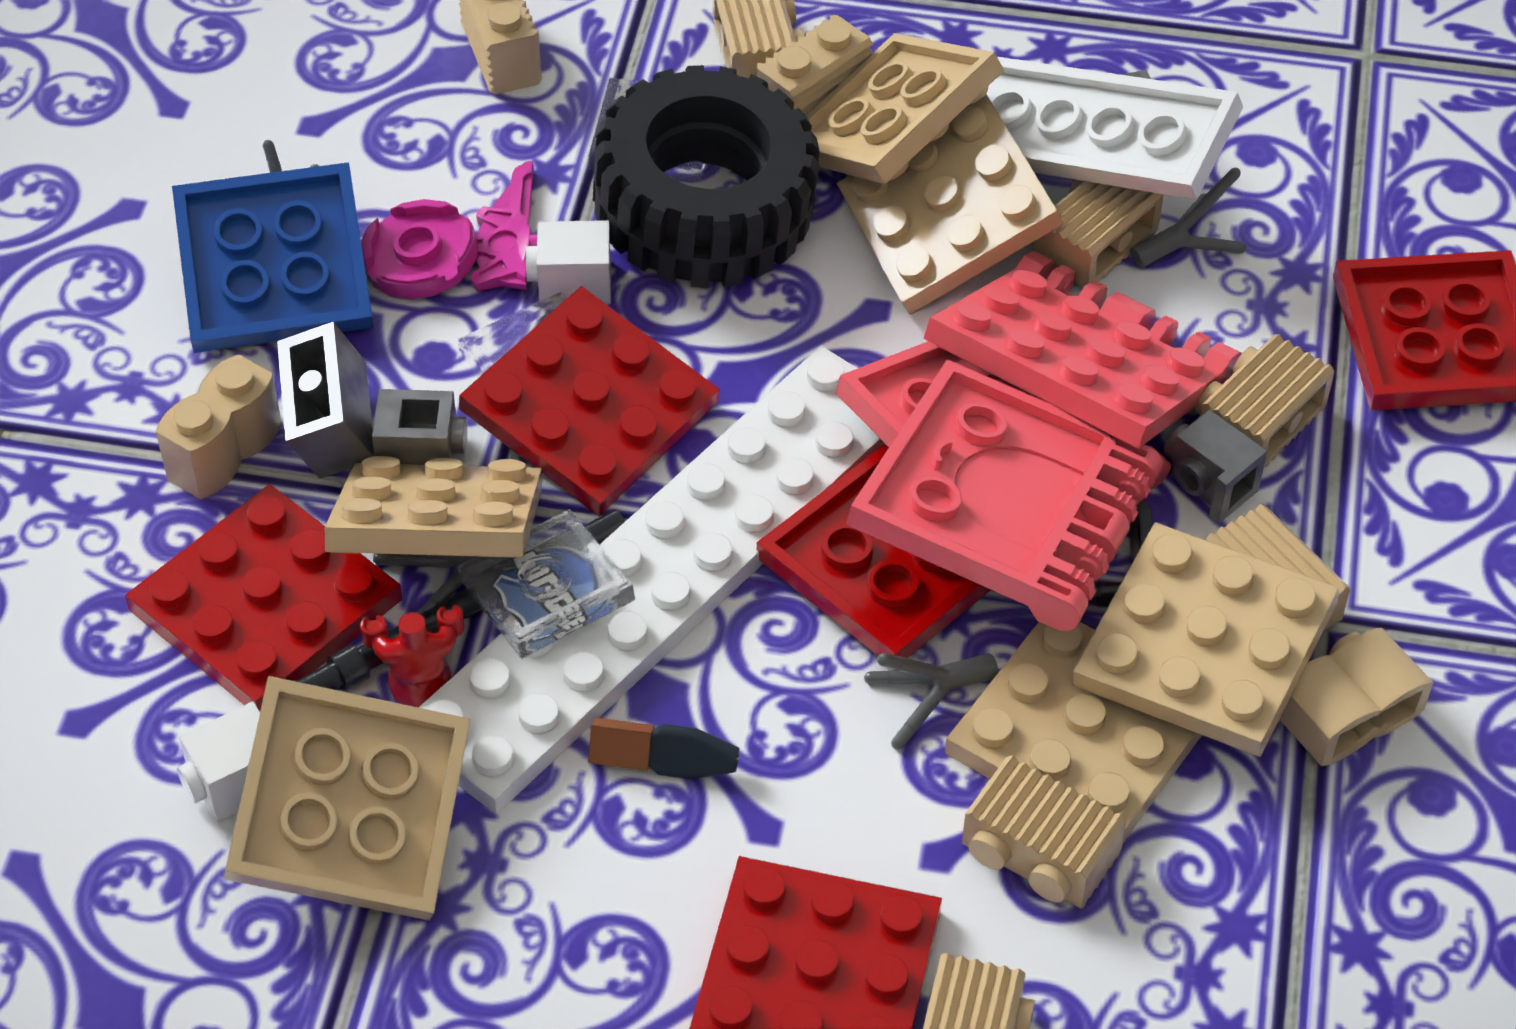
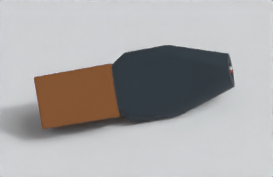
M595 717L591 724L588 763L648 771L650 768L658 775L684 779H697L735 773L737 770L739 747L698 728L662 724L655 728V725Z

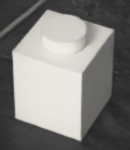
M609 220L538 222L537 246H526L527 282H538L540 306L560 305L580 286L584 287L606 305L611 304Z
M253 701L179 736L186 762L177 767L180 781L192 803L196 804L204 800L217 823L238 813L260 715Z

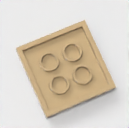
M894 33L806 115L812 125L811 132L818 140L820 150L819 167L886 184L888 181L899 177L908 168L909 161L928 143L943 136L949 128V123L968 105L983 98L988 92L989 85L1005 71L996 54L991 51Z
M987 94L960 112L949 123L946 133L920 150L909 161L908 168L899 177L888 181L886 184L849 175L837 182L839 189L909 314L914 313L1064 224L1057 209Z
M390 456L366 458L362 463H354L324 527L325 552L523 558L542 492V468L526 467L524 462L513 459L496 460L490 462L488 466H463V462L455 458H435L428 460L425 465L400 464L399 459Z
M1155 522L1074 668L1073 686L1261 757L1338 603L1339 587Z
M1038 622L946 738L945 754L991 779L1007 756L1014 755L1018 762H1026L1031 769L1038 768L1042 775L1049 774L1054 781H1062L1066 788L1074 787L1078 794L1085 793L1090 800H1098L1103 807L1110 806L1114 813H1122L1127 819L1124 843L1202 735L1073 686V670L1095 630L1079 622L1075 629L1070 631H1060Z
M268 676L223 879L430 921L434 914L471 719Z

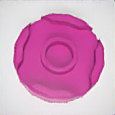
M422 199L401 203L391 208V216L383 219L380 223L377 217L367 227L361 239L367 278L374 288L390 297L413 300L431 297L456 286L471 271L478 256L477 237L472 222L468 217L466 219L465 216L459 214L456 206L445 201Z

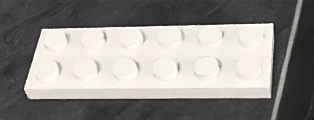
M1003 57L997 58L1005 71L989 85L988 92L986 93L1034 173L1194 200L1198 199L1243 109L1239 94L1235 91Z

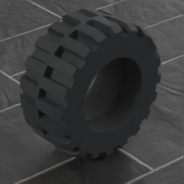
M704 65L687 66L685 72L674 73L672 68L657 72L653 76L652 82L648 83L645 79H642L628 88L625 97L622 95L618 97L606 110V118L599 124L596 134L593 182L594 214L597 221L609 220L610 244L620 254L627 251V260L644 272L648 268L657 271V277L661 280L675 284L676 279L691 281V287L707 288L708 282H722L723 287L742 283L743 277L751 275L753 279H756L772 271L774 262L780 265L796 252L797 244L805 239L809 230L820 165L818 163L820 153L818 140L811 132V123L800 108L793 110L794 102L779 88L774 92L769 90L766 80L752 74L749 78L737 75L736 69L720 66L719 71L704 70ZM703 163L727 168L739 174L747 181L728 188L704 189L680 183L664 172L685 164Z

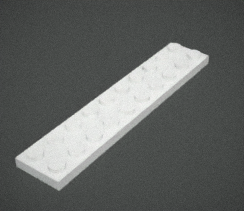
M823 346L816 349L585 557L594 563H600L599 572L603 582L601 597L593 607L588 609L589 615L572 623L566 629L555 623L552 629L547 630V632L520 635L518 626L513 622L419 707L471 719L458 783L460 788L495 814H498L591 726L595 717L600 718L763 564L759 561V552L756 550V544L761 538L885 444L835 394L840 375L858 368Z

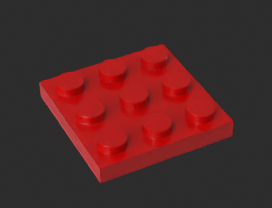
M1511 250L1336 261L1333 280L1370 411L1516 402V263Z
M580 286L459 395L458 409L532 466L542 468V473L597 516H600L718 403L720 389L584 287Z
M884 444L761 538L756 544V550L759 552V561L877 656L881 653L909 658L991 589L846 525L851 505L889 449Z
M271 484L260 490L125 594L128 609L131 613L242 704L246 705L253 701L259 712L261 711L268 676L297 681L327 662V656L344 648L361 634L360 624L364 617H369L370 621L376 620V616H383L403 599L400 583L361 553L325 552V526Z
M738 856L689 1029H914L941 914L942 898Z

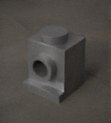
M379 389L372 432L375 456L395 457L400 460V464L425 465L431 459L453 458V454L466 453L467 418L456 416L454 391Z
M1210 409L1191 425L1182 424L1177 427L1169 436L1163 450L1164 454L1172 459L1170 477L1176 480L1187 493L1198 496L1211 506L1209 518L1217 524H1220L1259 491L1267 450Z

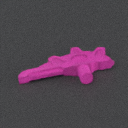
M526 161L516 167L512 173L510 185L492 207L483 206L476 214L477 223L481 225L476 235L478 256L475 261L479 269L471 273L470 276L473 288L477 291L504 286L528 289L526 246H537V234H532L531 227L529 226L535 173L533 161Z

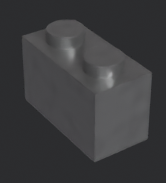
M331 322L277 341L285 439L291 448L319 479L353 468L354 463H362L364 459L374 457L366 361L337 325Z

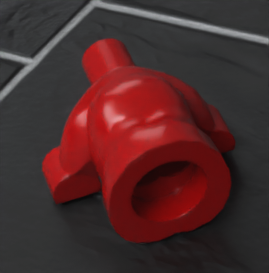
M458 605L452 606L453 610H446L445 607L439 608L437 611L439 631L437 633L427 632L424 617L415 612L406 613L399 619L400 635L394 639L389 638L386 619L381 615L376 616V620L370 621L369 617H364L361 621L360 628L364 645L373 649L375 654L384 663L390 665L388 671L389 690L394 700L399 704L419 708L452 678L450 666L445 656L453 649L456 638L464 632L463 612Z

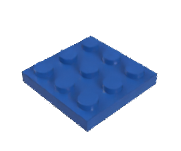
M349 162L172 186L190 340L194 353L277 342L334 322L341 332L374 328Z

